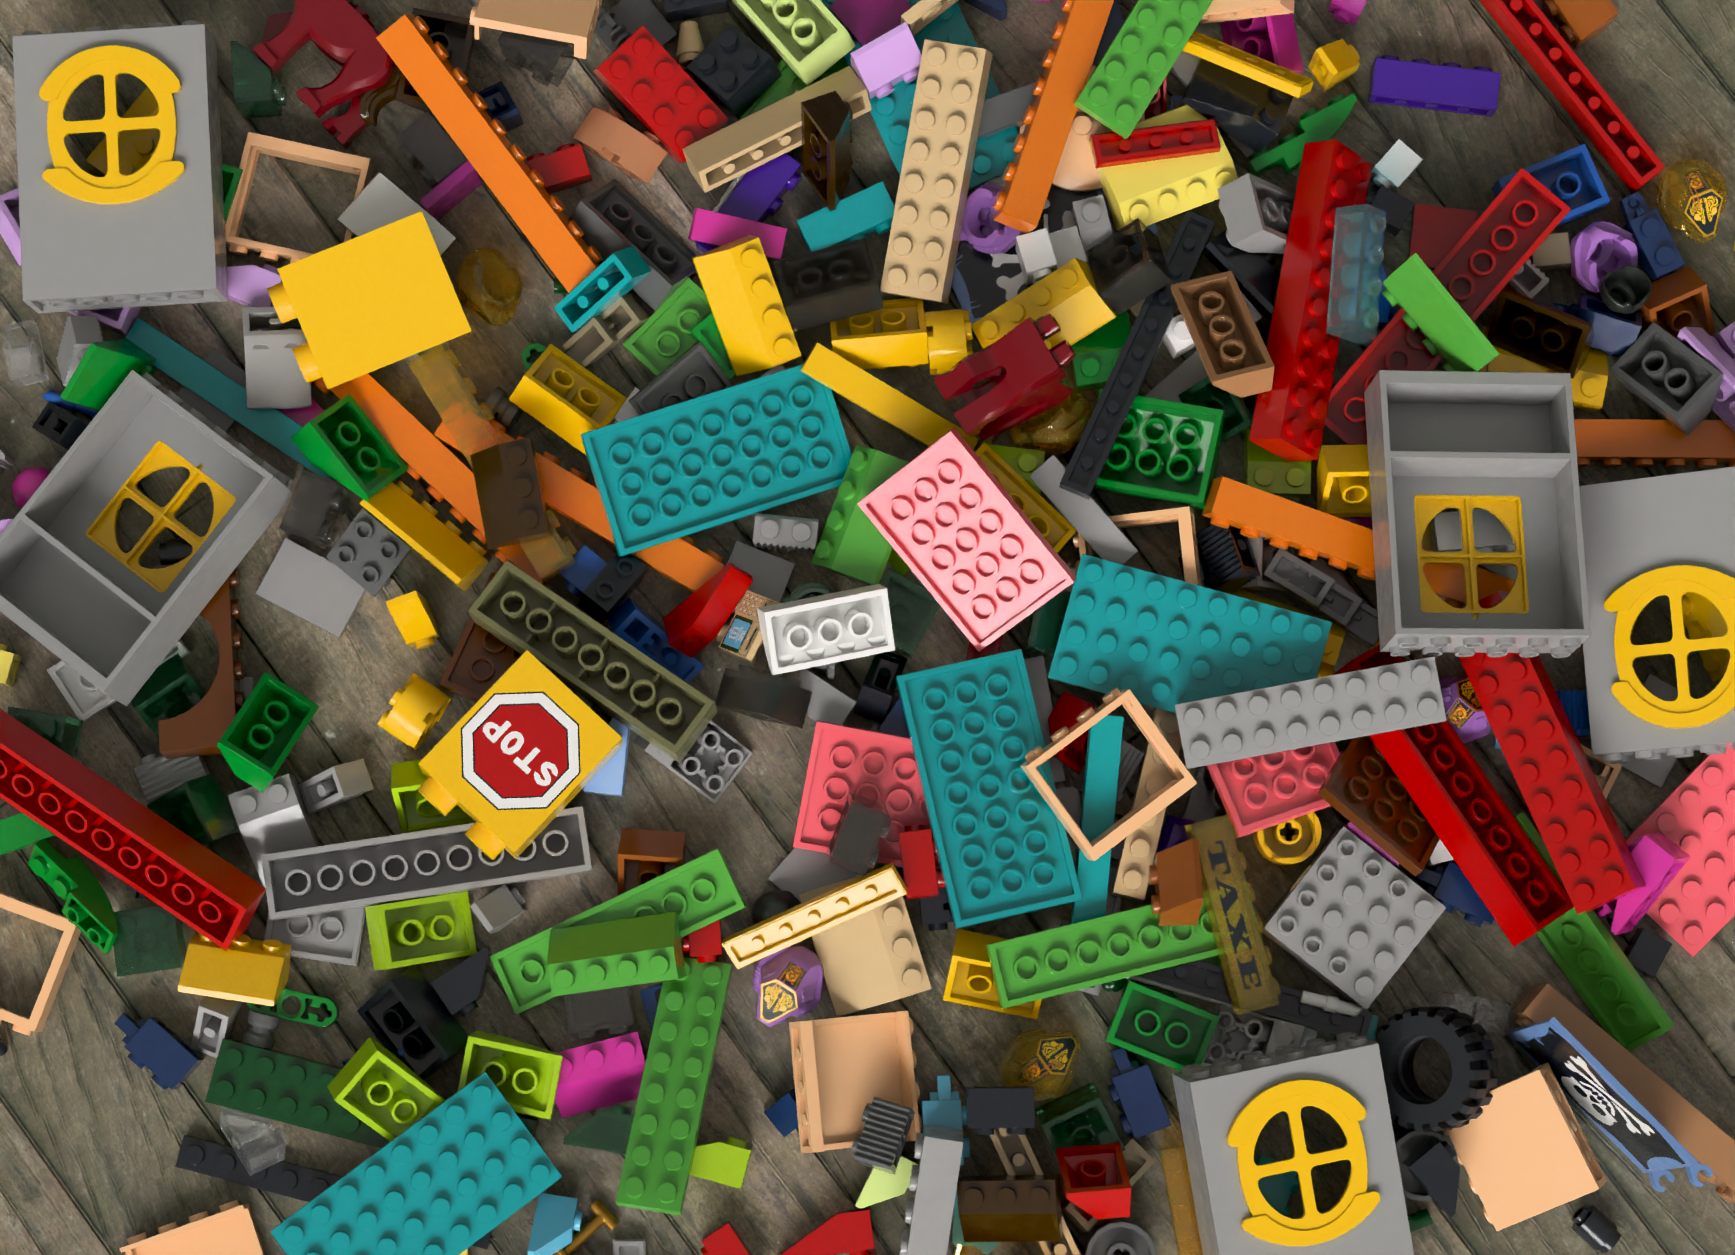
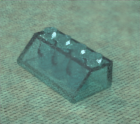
M1369 204L1338 207L1335 212L1326 333L1363 346H1369L1377 337L1379 298L1382 288L1381 272L1384 259V232L1386 229V211Z

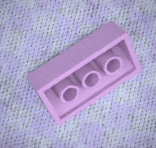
M1683 327L1679 331L1677 340L1724 375L1711 409L1735 433V358L1730 357L1720 347L1717 339L1710 336L1703 328Z

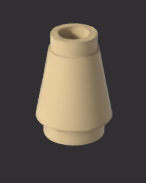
M685 21L679 25L676 61L679 62V65L684 70H688L686 67L704 50L698 23L694 21Z

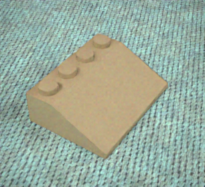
M872 871L798 894L800 902H806ZM903 896L811 936L817 956L823 966L824 979L836 1017L932 989Z

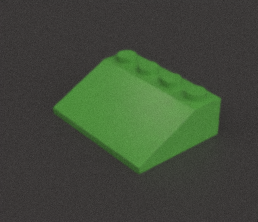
M1417 253L1413 254L1382 282V286L1385 288L1381 292L1392 307L1398 304L1406 313L1402 316L1404 322L1413 332L1417 329L1420 330L1426 338L1422 343L1433 356L1439 353L1446 362L1442 366L1445 371L1478 372L1499 355L1498 351Z

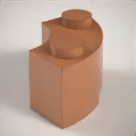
M592 107L573 139L590 153L612 164L630 178L648 184L668 153L658 145L660 140L648 131H644L642 134L621 121L623 117L611 108H607L604 112Z

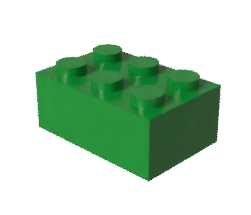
M1127 979L1104 1039L1109 1043L1182 1072L1181 1067L1202 1064L1220 1016Z

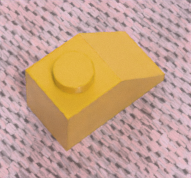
M1342 38L1316 49L1308 68L1324 92L1356 73L1360 65V57L1356 49L1351 44L1347 45Z

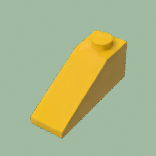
M416 590L385 601L409 647L416 646L417 650L434 645V639L441 637L429 602Z

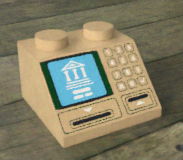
M747 590L732 612L735 615L730 625L725 623L716 640L721 642L719 650L754 667L764 648L757 608L780 603Z

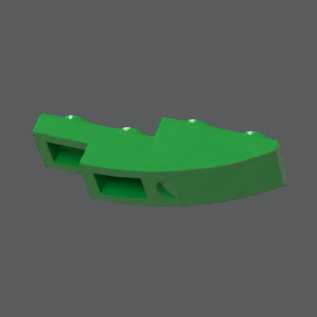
M1355 93L1347 97L1344 94H1340L1327 103L1328 107L1320 111L1317 108H1313L1300 116L1301 121H1299L1296 127L1299 136L1292 133L1282 138L1278 142V147L1270 151L1265 147L1260 152L1252 154V160L1249 161L1246 168L1248 172L1257 177L1280 165L1286 176L1300 168L1305 143L1332 140L1348 118L1357 100Z
M45 839L35 844L28 865L59 897L66 901L62 913L69 922L78 927L88 937L90 942L96 945L105 955L111 952L118 934V926L112 905L97 878L77 855L66 860Z

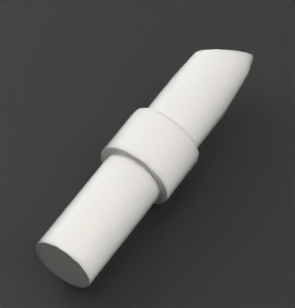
M1303 990L1300 1003L1319 1007L1331 1013L1337 1012L1355 1017L1363 1010V1008L1350 1002L1339 1000L1337 997L1324 996Z

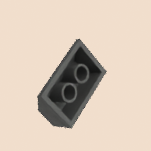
M1655 322L1610 368L1622 386L1687 436L1710 413L1724 376L1719 370Z

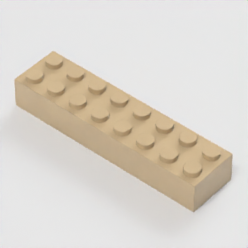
M924 39L881 281V292L948 304L993 55L987 49Z

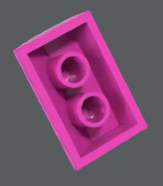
M1293 13L1220 22L1223 42L1296 73L1301 74L1304 72Z
M640 1031L556 1052L564 1055L555 1098L561 1118L638 1098L647 1058Z

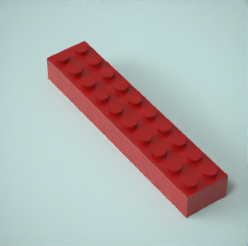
M1336 139L1305 143L1266 347L1274 364L1272 390L1257 394L1249 437L1251 442L1286 462L1318 460L1325 418L1328 412L1330 390L1333 384L1335 363L1339 352V341L1344 324L1346 303L1350 292L1349 287L1355 264L1362 216L1366 205L1367 189L1371 177L1372 164Z
M1521 168L1432 273L1474 322L1571 208L1526 170ZM1402 309L1399 310L1330 391L1328 412L1324 426L1347 445H1367L1364 392L1379 370L1432 371L1443 359L1439 353L1433 356L1422 343L1426 338L1419 329L1413 332L1402 319V316L1406 314Z
M1497 591L1479 600V606L1484 609L1493 608L1501 603L1510 592ZM1475 653L1473 656L1459 657L1576 913H1588L1645 887L1644 880L1539 655L1525 658L1520 657L1519 653H1507L1506 656L1488 657L1487 653Z
M1379 644L1351 660L1333 675L1406 662L1403 656L1395 657L1391 656L1390 652H1380ZM1448 721L1369 735L1514 947L1574 907L1563 887Z
M0 709V798L227 951L247 930L266 888Z

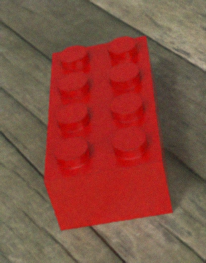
M643 25L629 35L593 70L638 121L660 140L659 143L678 164L686 161L683 148L715 133L729 120Z

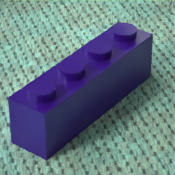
M1382 55L1380 58H1375L1371 66L1368 102L1492 117L1497 110L1501 73L1492 72L1493 69L1486 66L1466 69L1461 68V65L1458 63L1447 62L1441 66L1430 64V61L1426 59H1413L1411 62L1399 61L1397 56Z
M785 153L747 172L717 213L763 223L769 214L774 216L779 211L784 202L781 198L789 189L792 192L802 179L800 175L801 164ZM695 241L697 249L703 253L720 247Z

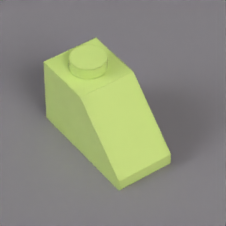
M901 1155L895 1174L872 1168L855 1206L862 1209L905 1194L906 1189L910 1188L912 1165L919 1164Z

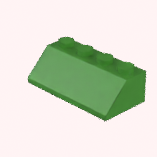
M859 445L855 446L811 561L812 564L838 576L869 585L879 584L893 547L857 503L909 463L908 461L875 449Z
M677 911L550 930L547 967L552 997L673 980L686 976Z

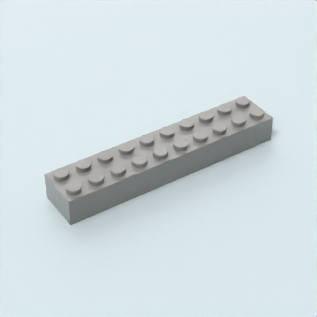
M581 806L563 809L517 859L505 849L494 860L490 859L465 835L474 823L261 855L270 920L593 872L584 808Z

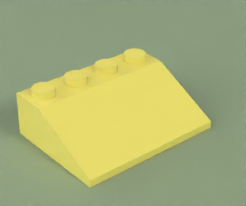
M1186 104L1137 123L1134 129L1207 120V118ZM1218 128L1217 131L1221 145L1219 152L1096 168L1115 230L1130 233L1220 199L1217 189L1238 179L1231 155ZM1088 140V143H1089V146H1090V149H1091V153H1092L1091 143H1090V140Z

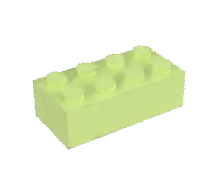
M732 0L736 7L806 86L810 85L855 47L848 31L820 0Z

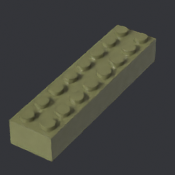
M507 560L468 610L476 624L521 655L528 650L569 688L679 763L718 712L713 700Z

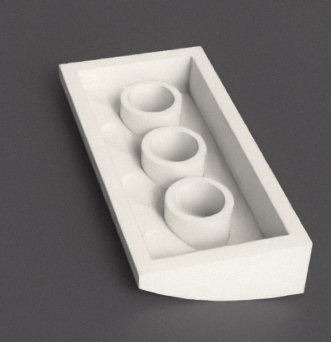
M880 584L757 608L764 649L772 675L895 650L887 588Z

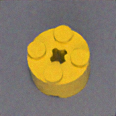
M951 309L924 312L930 375H939L951 370L961 359L973 354L969 310Z
M413 673L404 685L406 690L404 691L399 688L391 698L389 704L393 706L392 710L388 709L378 722V726L409 747L417 750L430 735V730L434 724L442 718L451 699L443 691L416 673Z
M1312 812L1254 832L1253 839L1256 848L1263 858L1278 865H1292L1304 861L1314 853L1320 843L1322 829L1319 818ZM1285 824H1288V829L1294 830V835L1289 837L1288 841H1286L1285 836L1280 835V830L1285 828Z

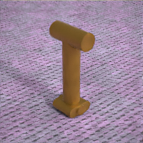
M597 1199L588 1207L595 1215L581 1227L580 1231L573 1235L570 1244L556 1253L558 1255H572L603 1224L611 1231L620 1222Z

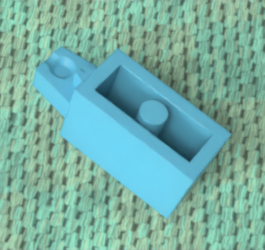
M937 1075V1092H930V1100H922L923 1132L925 1124L962 1130V1125H967L966 1105L961 1106L959 1091H951L950 1075ZM964 1138L960 1165H964V1158H970L969 1138Z

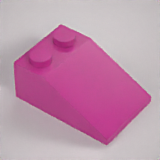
M1661 832L1645 834L1644 837L1639 835L1628 847L1646 886L1617 899L1611 932L1615 935L1630 932L1634 929L1691 857Z

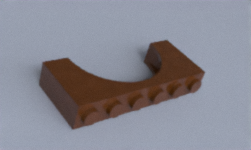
M170 564V565H160V566H151V567H152V569H159V568H165V567H168V566H171V565H174V564ZM237 568L234 569L199 614L211 624L219 644V666L211 688L203 699L190 710L176 717L158 721L159 749L166 759L222 754L217 743L246 701L244 692H240V680H244V665L242 660H238V649L243 648V638L241 630H237L236 618H241L240 600L235 599V588L240 586Z

